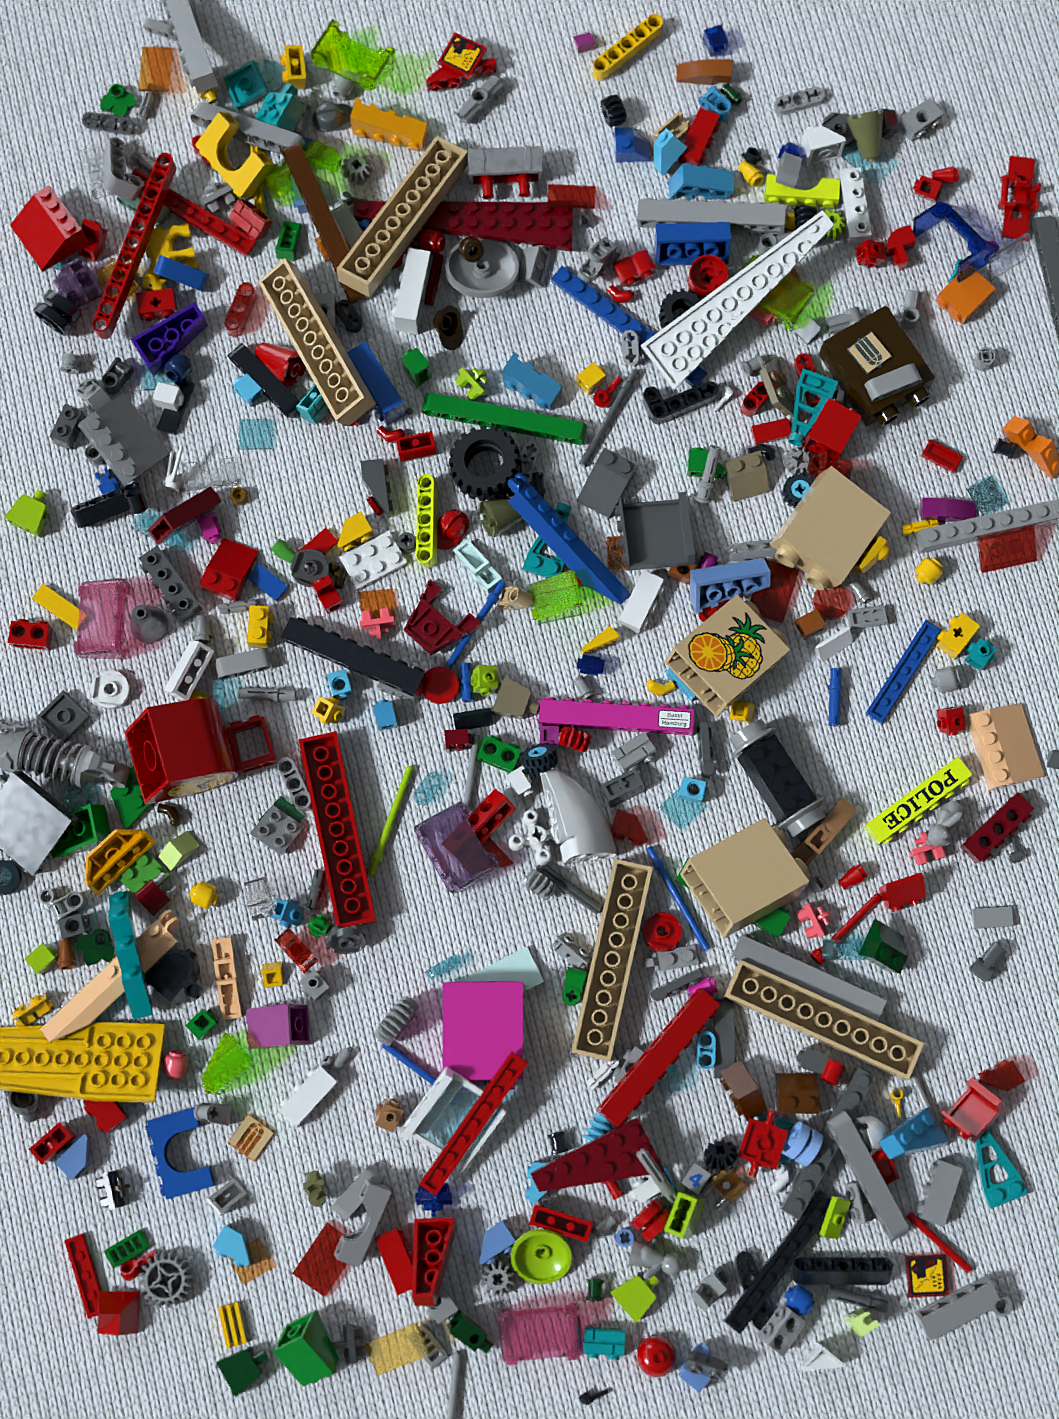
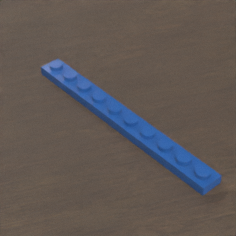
M561 266L551 278L553 284L619 333L623 334L627 330L637 332L640 338V348L644 342L655 335V333L564 266ZM631 333L629 334V337H626L630 341L635 340V337L631 336ZM698 366L684 381L695 387L701 384L708 373Z

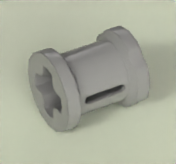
M756 354L754 358L748 361L741 362L743 371L748 377L753 372L762 369L765 365L759 354Z

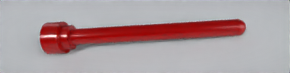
M878 893L874 894L822 948H815L809 954L817 964L822 965L826 961L827 953L880 901L881 895Z

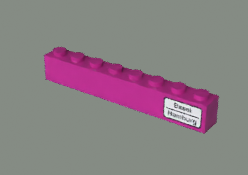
M545 697L544 700L540 699L539 726L559 725L560 727L567 726L581 729L692 736L694 709H690L689 706L671 708L670 705L666 704L652 707V704L641 703L640 706H635L630 702H621V705L613 704L612 701L594 703V700H583V702H575V699L571 698L557 701L556 698Z

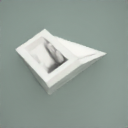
M817 1342L801 1363L800 1370L807 1372L844 1366L842 1361Z

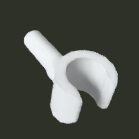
M729 386L721 391L724 397L714 407L715 411H718L726 401L733 398V391Z

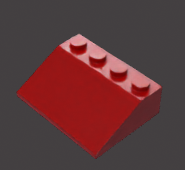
M50 185L35 193L10 224V227L42 272L89 244L83 230Z

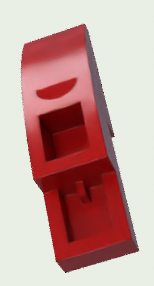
M495 57L482 59L471 79L475 76H489L497 73ZM441 67L426 79L427 92H437L445 88H457L463 85L462 79L465 77Z

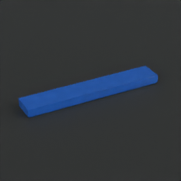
M927 620L924 621L865 715L880 724L883 723L940 634V628Z

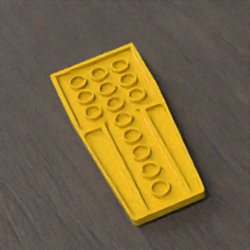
M91 1023L51 1043L40 1030L44 1025L0 1027V1090L92 1101L156 1103L166 1032L165 1024Z

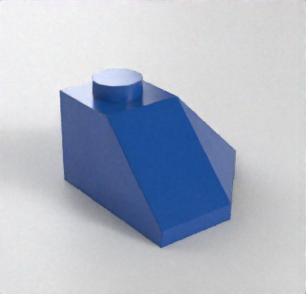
M614 127L615 163L652 161L651 143L633 127Z

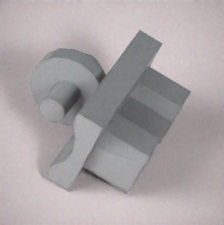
M212 180L208 181L210 187L206 188L205 192L206 194L214 193L202 199V203L212 213L221 209L217 201L218 199L223 197L227 205L236 201L230 185L217 190L223 186L221 181L216 184Z

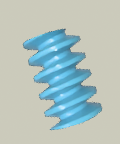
M593 1113L596 1121L589 1120L592 1128L585 1127L588 1135H581L589 1141L607 1133L606 1130H613L610 1123L598 1113Z

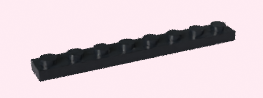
M821 1190L817 1192L804 1210L800 1220L798 1219L723 1320L738 1334L741 1335L823 1223L831 1198Z

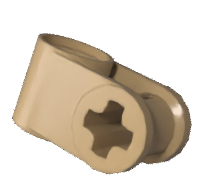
M516 586L505 587L497 606L506 610L526 609L530 606L533 597L531 593Z

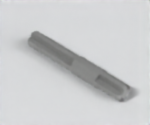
M642 1148L637 1152V1157L673 1207L677 1193L648 1151Z

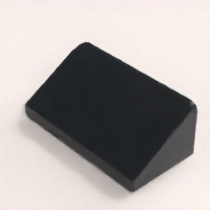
M490 707L453 714L455 729H474L493 725Z

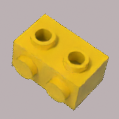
M284 45V52L280 54L281 66H284L285 70L282 71V80L286 82V85L292 84L296 89H305L306 72L303 45Z
M250 605L247 643L250 648H269V642H272L270 626L274 621V612H271L269 606Z

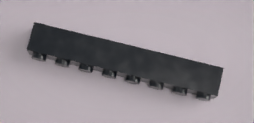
M290 617L281 635V638L290 645L419 699L428 681V677L423 669L416 666L413 669L408 666V663L400 659L394 661L388 654L383 652L378 654L367 645L361 647L353 639H342L340 634L334 631L328 633L320 625H309L308 621L301 617L297 619Z

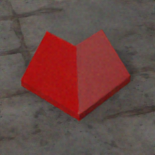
M99 1291L97 1334H137L140 1291Z

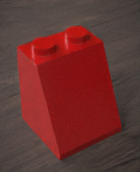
M828 398L801 447H805L813 454L835 464L857 426L861 415L853 408H846L840 401Z

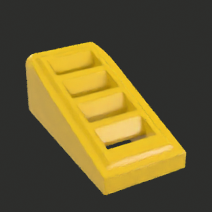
M609 626L583 646L581 654L585 656L614 644L620 640V636L612 626Z

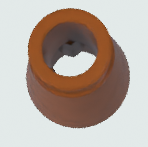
M71 940L59 941L57 958L59 969L69 970L75 968L77 961Z

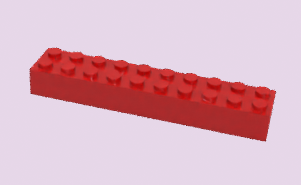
M334 731L298 739L336 927L352 928L377 923L339 736Z

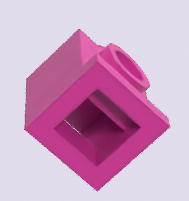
M213 512L197 519L206 543H219L221 541L219 533L222 532L219 522H217L218 519Z

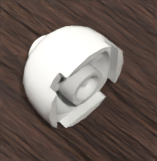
M870 1115L855 1118L852 1122H854L853 1124L869 1154L872 1155L881 1150L882 1147L878 1142L888 1134L886 1125L878 1118Z

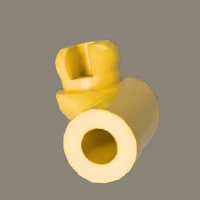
M650 679L646 683L648 691L657 696H663L676 689L672 681L662 685L654 679Z

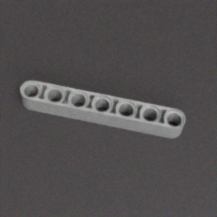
M203 101L190 114V119L194 124L207 129L218 112H230L241 125L232 138L283 155L282 150L297 143H300L302 147L305 144L304 139L297 133Z
M843 1111L828 1120L827 1126L884 1232L891 1241L898 1239L910 1231L909 1226L851 1118Z

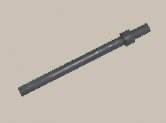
M632 369L628 378L621 384L620 392L581 458L580 465L584 467L587 465L626 394L630 393L633 388V382L639 373L637 370Z

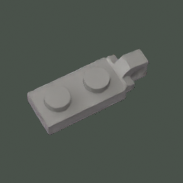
M695 945L674 948L673 951L656 952L652 954L651 959L643 960L644 969L654 967L655 971L660 972L699 964Z

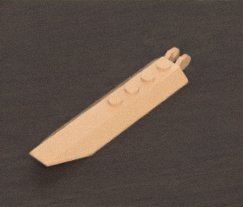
M170 909L162 913L159 919L156 918L136 937L144 974L178 942L171 933L179 925L180 920L177 917H173L174 913ZM117 956L70 998L40 1029L50 1043L90 1025L125 992Z

